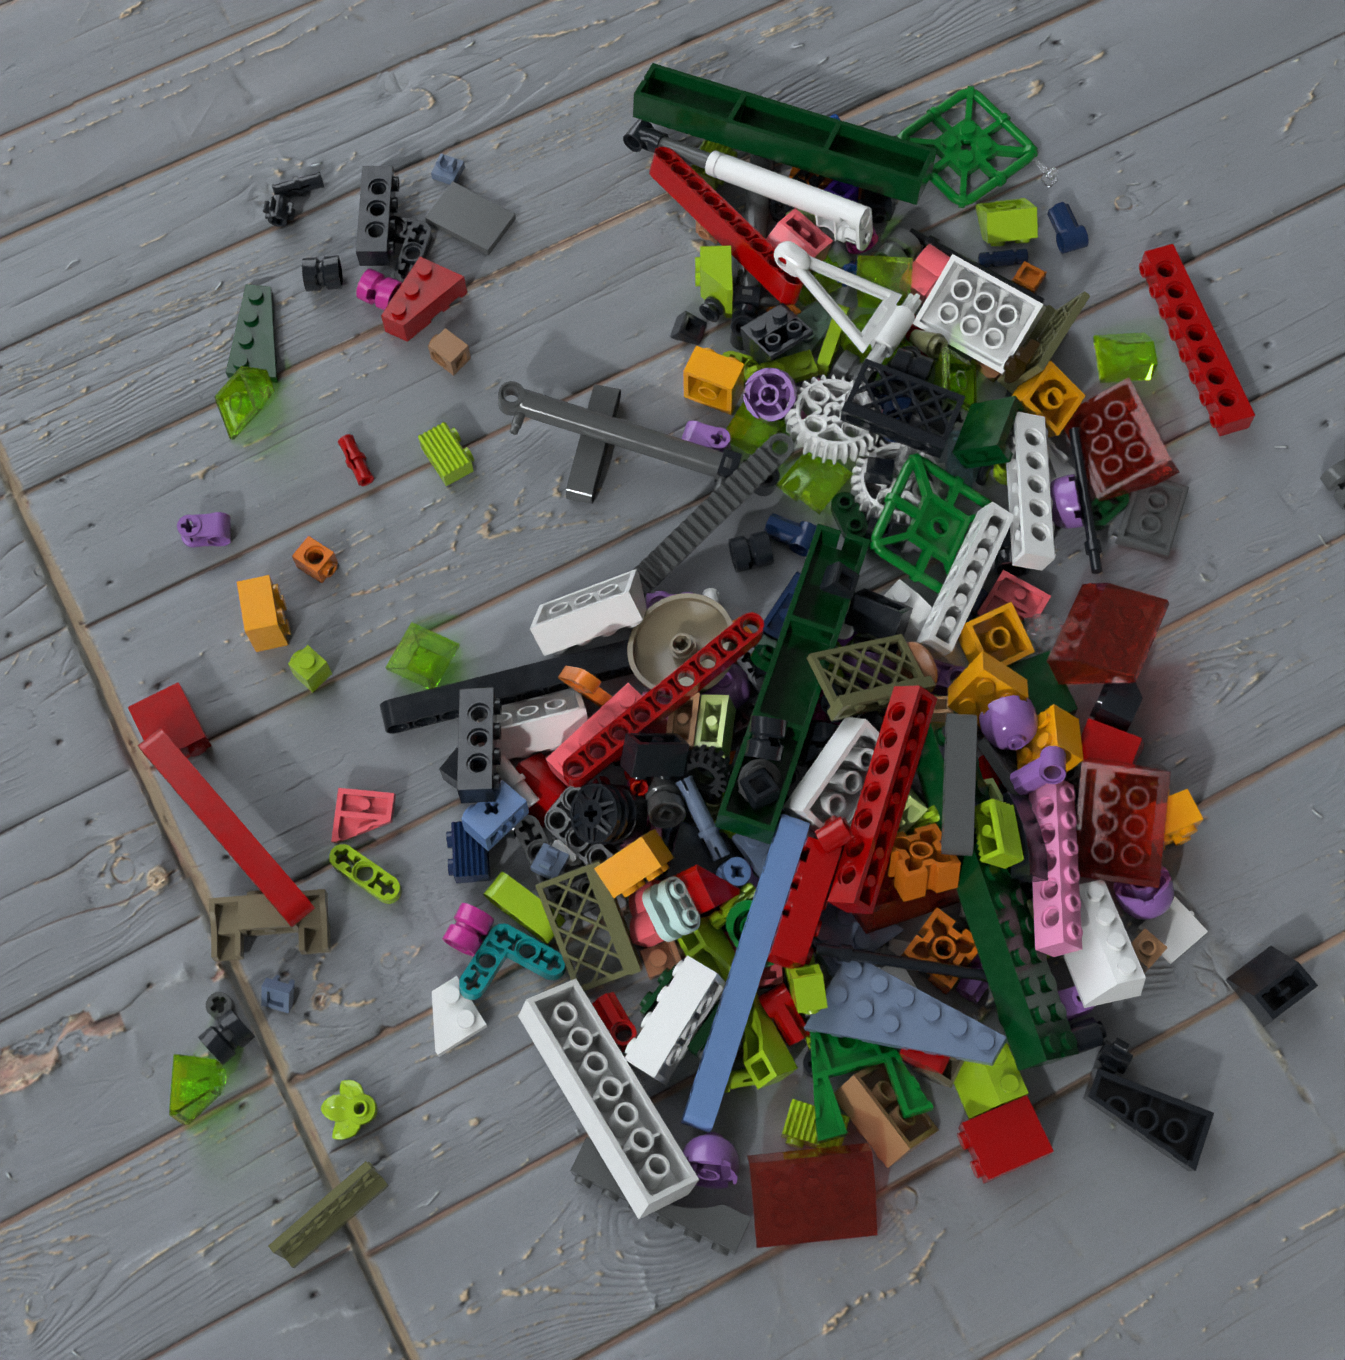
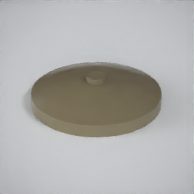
M681 593L666 597L650 606L646 610L642 622L633 627L627 647L630 667L639 682L650 691L728 628L733 621L718 602L707 596L695 593ZM726 642L722 645L728 651L737 648L732 642ZM709 659L703 660L700 663L701 666L707 669L715 666V663ZM731 666L698 693H704L715 686L727 674ZM683 677L679 680L682 686H690L694 682L689 677ZM661 695V697L671 698L669 695Z

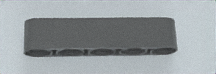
M595 384L587 409L616 418L621 398V389ZM580 435L567 483L566 499L593 504L609 446L608 443Z
M947 713L941 854L972 856L977 715Z

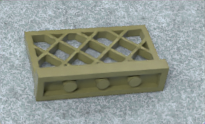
M1084 291L1057 310L1050 304L1046 306L1045 312L1023 345V347H1026L1031 339L1039 342L1040 348L1019 379L1008 384L1004 382V372L997 381L1013 394L1020 384L1043 371L1090 298V295Z
M902 634L815 652L807 657L831 706L827 711L831 721L887 708L894 686H921L928 692L936 686L931 676L924 677ZM897 644L901 656L899 657L888 651V646ZM866 650L879 654L878 662L865 656ZM843 655H849L856 659L855 667L842 661ZM884 657L898 664L895 671L882 665ZM825 660L833 664L832 673L822 668L819 661ZM861 663L875 669L873 676L859 670ZM903 667L911 671L914 678L908 679L899 674L901 668ZM838 668L852 674L849 682L836 675ZM879 672L892 678L891 684H885L878 680ZM856 677L869 683L868 689L863 690L854 685ZM832 683L845 688V694L836 696L831 686Z
M602 859L535 885L571 980L577 979L579 982L576 973L580 964L596 971L592 981L580 984L583 991L629 974L638 973L643 968L635 944L631 940L630 931L617 897H612L594 869L603 863ZM585 872L590 882L586 894L570 887L574 877ZM570 878L567 885L561 883V881ZM555 884L565 889L559 904L547 898L544 890L545 887ZM591 889H593L596 898L589 895ZM568 891L584 898L578 912L562 906ZM587 899L599 905L601 911L596 921L581 914ZM551 906L557 908L554 914L551 909ZM560 910L576 916L569 931L559 927L556 922V917ZM602 916L604 918L606 925L600 923V919ZM578 918L594 925L588 939L572 933ZM597 926L609 931L611 940L607 948L591 941ZM561 933L567 935L565 942L563 940ZM570 937L586 944L580 958L569 954L566 945ZM612 943L614 944L616 952L610 950ZM589 945L605 952L599 967L583 960ZM607 954L619 958L623 969L614 973L602 969ZM571 960L578 962L575 969ZM599 972L606 975L597 979Z
M365 1161L269 1244L268 1247L274 1254L286 1259L290 1266L295 1269L389 1185L369 1161Z

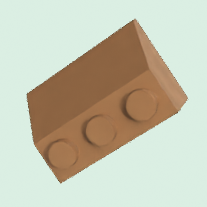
M884 1063L867 1067L854 1074L834 1092L839 1107L850 1117L858 1132L867 1140L875 1151L876 1156L887 1168L904 1158L939 1131L927 1113L906 1119L903 1118Z

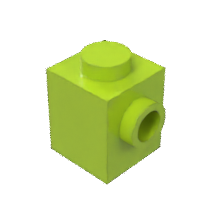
M309 645L304 649L296 651L288 663L293 675L312 693L332 675L327 661Z

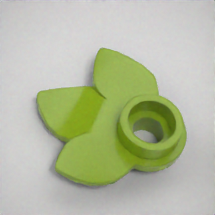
M354 1080L341 1081L340 1094L328 1097L321 1105L323 1115L329 1120L335 1121L332 1138L336 1140H345L356 1136L361 1126L370 1123L377 1115L376 1101L373 1097L366 1095L362 1085ZM361 1104H364L365 1109L363 1113L359 1114V1107Z

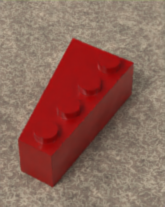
M808 836L804 842L767 957L768 962L788 969L810 964L814 948L810 946L813 937L817 938L822 925V921L819 918L822 910H825L830 895L828 890L830 884L834 881L838 869L836 865L842 850L841 847L827 854L818 839Z

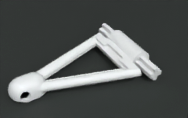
M784 241L774 251L777 265L789 275L798 277L862 354L871 344L872 350L867 359L881 364L885 358L892 356L915 320L914 313L922 303L919 299V294L913 295L909 293L902 305L897 306L896 304L902 294L809 256L805 250L793 242ZM779 257H783L787 264L780 262ZM809 269L883 300L862 332L859 331L815 279Z

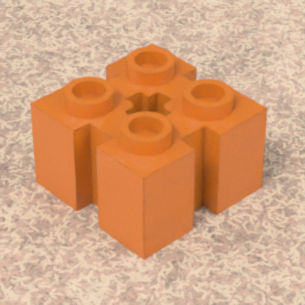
M936 823L914 828L913 835L906 836L904 831L896 835L886 873L889 877H895L894 886L903 902L924 897L928 889L939 893L958 888L961 862L956 855L941 854L942 832Z
M937 907L918 932L924 938L922 939L916 935L901 956L967 967L978 951L971 932L965 928L962 933H959L952 927L956 921ZM939 947H942L945 950L943 953L944 956H941L937 953ZM928 973L930 977L927 980L947 994L959 978Z

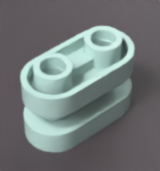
M672 876L644 890L642 895L644 907L657 934L662 940L672 942L699 928V912L681 879Z

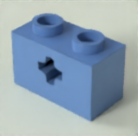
M501 780V790L496 791V802H479L476 805H470L463 813L461 820L464 830L489 851L529 813L527 801L506 782Z

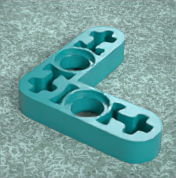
M498 924L491 929L461 975L459 989L465 999L476 1000L480 998L507 958L547 980L560 979L564 975L566 965L561 953L508 924ZM504 933L508 934V941L503 940L502 943H498V936H503ZM512 943H516L514 951H512ZM524 946H532L536 953L531 958H524L520 955L519 951ZM541 953H544L543 960L540 959ZM485 955H490L495 958L496 963L493 967L485 968L480 965V959ZM553 961H557L559 969L553 968L551 971L548 970L547 963L551 964ZM477 971L480 974L477 980L478 989L473 987L471 990H467L466 982L472 983L477 976Z

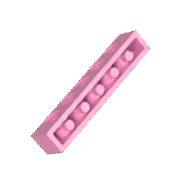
M1064 780L1058 784L1047 783L1029 793V801L1031 802L1032 810L1040 826L1045 843L1048 863V881L1032 882L1035 950L1052 957L1082 950L1083 936L1080 911V874L1078 871L1075 791L1074 785Z

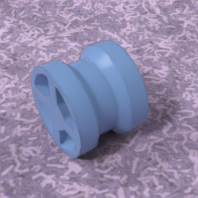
M740 857L730 858L719 865L716 870V876L738 888L748 882L751 877L750 865Z

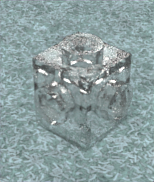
M1039 613L1033 615V617L1024 618V629L1035 650L1032 654L1039 655L1047 651L1064 650V624L1057 614Z

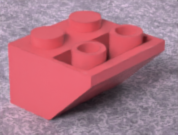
M796 208L780 220L766 238L774 248L784 241L793 242L805 250L809 256L821 261L826 258L833 242L829 236Z

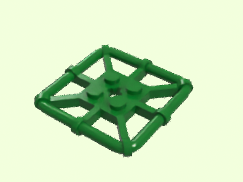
M968 86L956 92L938 106L930 107L925 115L896 135L900 139L937 150L936 154L941 160L934 164L929 181L952 203L958 205V208H965V206L973 204L997 186H1003L1008 178L1027 166L1038 156V148L1010 121L1011 117L1007 113H1002L985 95L974 89V86ZM966 99L965 119L952 127L941 115ZM973 99L996 120L985 129L980 128L971 119ZM931 122L943 133L935 140L910 137ZM1004 128L1023 147L998 145L991 136ZM962 145H969L971 150H962L961 147ZM997 156L1019 158L1002 171H997L988 163ZM948 166L960 177L959 194L938 175L939 172ZM980 169L990 180L966 195L967 177Z
M918 453L911 454L903 464L891 493H887L884 499L886 504L872 532L871 542L869 543L870 548L881 558L908 574L910 580L913 582L918 581L939 594L943 584L924 572L929 559L933 556L941 561L948 576L956 553L964 542L963 537L967 528L976 516V514L968 516L953 506L958 494L961 493L982 508L992 501L965 484L964 479L961 477H954ZM912 471H914L922 496L917 507L901 498ZM926 471L949 486L945 500L932 492ZM895 508L912 517L905 533L882 538ZM937 522L940 524L939 529L942 530V533H937L934 530L933 525ZM908 540L922 549V552L914 566L885 546Z

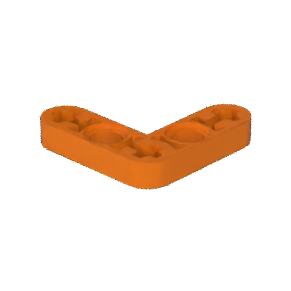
M565 666L558 676L561 681L600 708L613 697L599 687L602 682L584 669Z

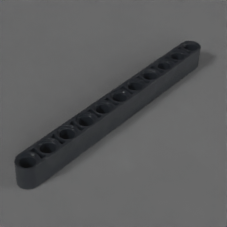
M628 640L385 700L380 704L385 732L395 734L459 718L460 689L494 687L496 698H501L502 705L570 689V686L558 678L565 666L584 669L601 682L634 674L628 661Z

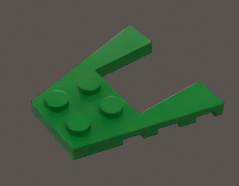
M809 1032L817 1144L847 1136V1130L829 1078L884 1063L904 1119L933 1110V1104L931 1101H928L920 1089L921 1086L915 1077L910 1074L902 1062L903 1059L893 1047L862 1042V1040L848 1037H836L827 1033Z

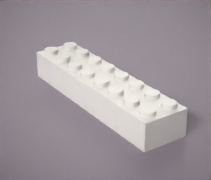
M577 979L526 999L518 1016L637 1218L641 1219L689 1195L699 1178L628 1062L624 1059L625 1057Z

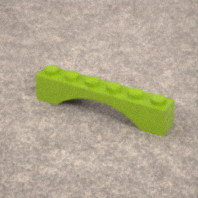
M708 916L700 918V926L696 931L683 935L677 940L686 956L688 955L718 973L726 982L735 952L722 928L717 930L709 922ZM756 992L742 1035L744 1065L757 1089H761L780 1082L796 1071L798 1067L772 1019H770L763 1008Z

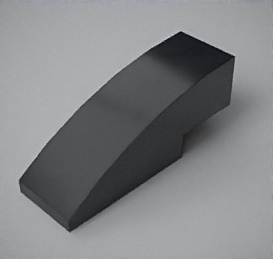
M1008 792L1003 793V803L1006 802V804L1014 806L1024 858L1023 861L1011 866V878L1028 883L1048 881L1045 843L1031 806L1026 798Z

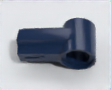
M1060 202L1048 210L1047 215L1056 232V243L1060 253L1064 254L1088 246L1087 231L1083 225H1078L1069 204Z
M772 513L766 522L764 531L766 530L769 538L788 545L791 551L806 557L817 526L807 521L797 523Z

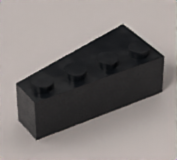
M1099 1068L1092 1070L1083 1097L1084 1100L1187 1171H1196L1214 1112Z

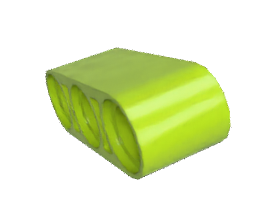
M501 872L483 895L545 944H548L554 937L540 898L508 874ZM560 914L556 917L558 926L562 927L566 920Z

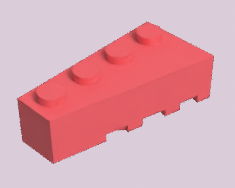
M627 683L546 758L550 770L567 787H570L564 779L562 770L563 762L566 758L643 696ZM640 712L635 716V719L639 722H646L650 718L645 712ZM663 720L649 733H666L668 720ZM618 730L613 734V737L616 740H624L627 732ZM596 748L590 755L594 758H602L606 751L602 748ZM620 755V756H619L616 760H614L613 762L616 763V762H618L619 760H621V756H622V755ZM574 766L570 768L568 774L577 777L584 770L579 766Z

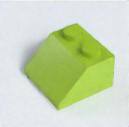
M1020 198L975 204L982 239L990 244V246H1003L1006 241L1014 240L1015 243H1028L1031 238H1038L1037 207L1027 199Z
M700 246V257H695V287H700L701 297L704 300L707 297L717 299L725 308L723 315L726 318H732L731 246Z
M1007 1041L993 1066L964 1061L953 1083L968 1120L1029 1094Z

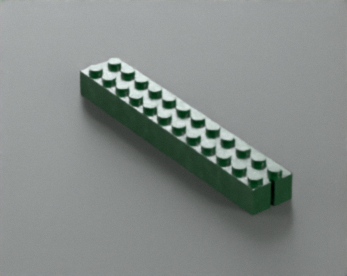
M652 63L644 76V80L640 82L634 92V118L914 205L918 204L933 171L936 149Z
M819 523L817 524L752 713L753 716L788 721L786 737L781 739V743L784 745L782 762L770 761L779 769L782 776V788L779 798L765 807L754 811L750 803L746 802L742 794L738 792L739 786L736 779L741 772L740 768L749 761L757 759L745 756L747 740L752 738V734L749 732V722L715 827L769 845L771 844L822 689L807 657L811 653L836 647L851 599H846L820 589L827 566L840 561L857 574H860L870 543L869 539L846 533L842 550L836 549L841 530ZM820 660L822 668L828 670L830 663Z
M930 722L916 772L928 807L935 806L938 810L940 820L936 824L942 832L946 722ZM977 756L975 806L990 799L989 788L983 779ZM974 828L972 856L956 855L961 862L958 888L956 890L1017 1069L1021 1071L1048 1065L1079 1054L1077 1040L1071 1031L1066 1017L1067 1011L1058 994L1056 980L1051 974L1047 962V954L1035 950L1034 919L1027 905L1026 894L1022 890L1019 880L1011 878V866L1004 869L980 861L981 856L979 855L977 834H975L976 829Z

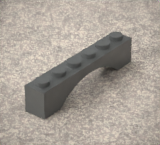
M586 1137L570 1170L572 1175L576 1176L574 1181L589 1189L592 1185L603 1189L601 1195L612 1201L617 1202L619 1198L627 1201L590 1138ZM669 1204L651 1213L657 1216V1223L669 1229H672L674 1225L685 1230L683 1235L698 1243H700L702 1238L712 1243V1250L724 1256H728L729 1252L734 1255L736 1254L751 1221V1217L724 1204L709 1208H686Z

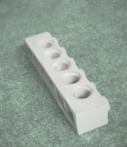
M1017 412L1005 443L1013 453L1011 461L1006 463L1009 512L1015 515L1010 525L1012 566L1042 571L1055 559L1057 551L1053 538L1055 524L1052 521L1053 499L1050 496L1051 475L1048 468L1050 458L1049 451H1047L1048 430L1045 427V417Z
M994 502L989 503L977 512L916 641L924 646L932 657L937 660L952 652L1015 515Z

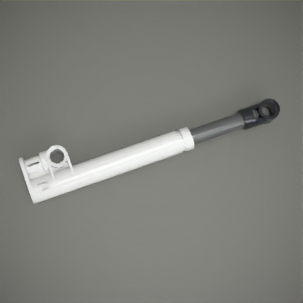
M638 119L623 136L624 144L633 152H640L644 149L654 153L658 147H668L675 151L685 162L704 168L709 176L815 215L816 226L833 240L832 243L836 240L843 243L848 241L856 244L858 250L864 251L871 241L873 233L872 209L868 206L715 150L709 153L669 138L668 134L654 129L650 122Z

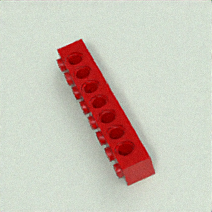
M1174 244L1145 251L1139 264L1140 274L1149 285L1150 296L1156 300L1159 306L1158 310L1161 319L1165 320L1168 325L1169 336L1172 341H1175L1179 349L1180 360L1186 364L1189 370L1191 383L1195 384L1198 389L1199 400L1203 406H1206L1211 426L1216 428L1219 436L1249 428L1255 413Z
M894 686L851 823L850 830L854 840L844 846L828 898L829 903L847 913L873 914L938 699L921 686Z

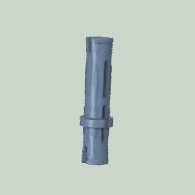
M691 775L678 781L676 785L700 831L698 835L700 839H704L713 861L730 854L718 831L720 828L715 827V823L693 780V776Z

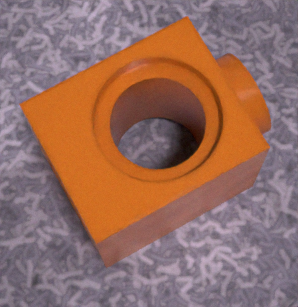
M310 536L304 540L292 555L296 567L320 583H323L327 577H331L337 569L338 561L335 553ZM318 558H322V559H323V560H322L320 563H318V564H312V562H313L315 559H318Z

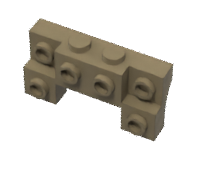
M325 889L302 891L315 909L294 927L287 923L261 891H249L247 895L209 898L211 958L215 962L243 960L244 937L286 933L299 934V952L302 955L331 952L328 893Z

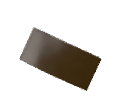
M1031 339L1026 347L1021 346L1014 357L1011 355L1008 357L1003 367V370H1005L1004 382L1009 384L1021 377L1040 348L1039 342Z

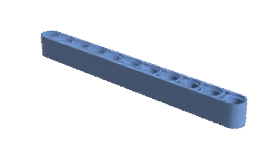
M781 814L686 1103L681 1120L682 1124L708 1133L713 1128L809 830V822L785 814Z

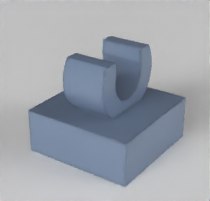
M441 153L431 172L432 179L449 185L452 181L457 183L465 168L464 161Z
M543 843L530 867L531 871L547 879L559 876L566 867L570 856Z
M276 975L273 979L266 978L262 984L261 1006L289 1014L293 1007L295 981L291 979L289 984L280 982L279 975Z

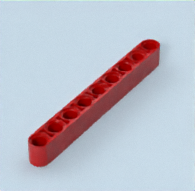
M668 147L656 148L649 170L651 177L722 246H731V255L778 301L786 305L796 304L803 283L798 277L789 275L777 265L774 258L776 248L675 151ZM779 257L780 262L787 264L783 257Z
M754 612L742 615L567 757L562 766L566 783L575 788L581 787L622 755L624 740H616L613 737L616 731L649 733L758 644L762 639L764 631V620L762 617ZM754 625L758 628V631L748 633L744 630V627ZM726 642H732L737 648L728 651L722 645ZM709 659L715 663V666L707 669L701 666L700 663L703 660ZM683 677H689L694 682L690 686H682L679 680ZM661 695H669L672 700L668 704H661L657 701V698ZM640 712H645L650 718L646 722H639L635 719V716ZM596 748H602L606 751L602 758H594L590 755ZM574 766H579L584 770L577 777L569 775L568 771Z
M161 728L137 745L291 927H294L315 909L309 899Z

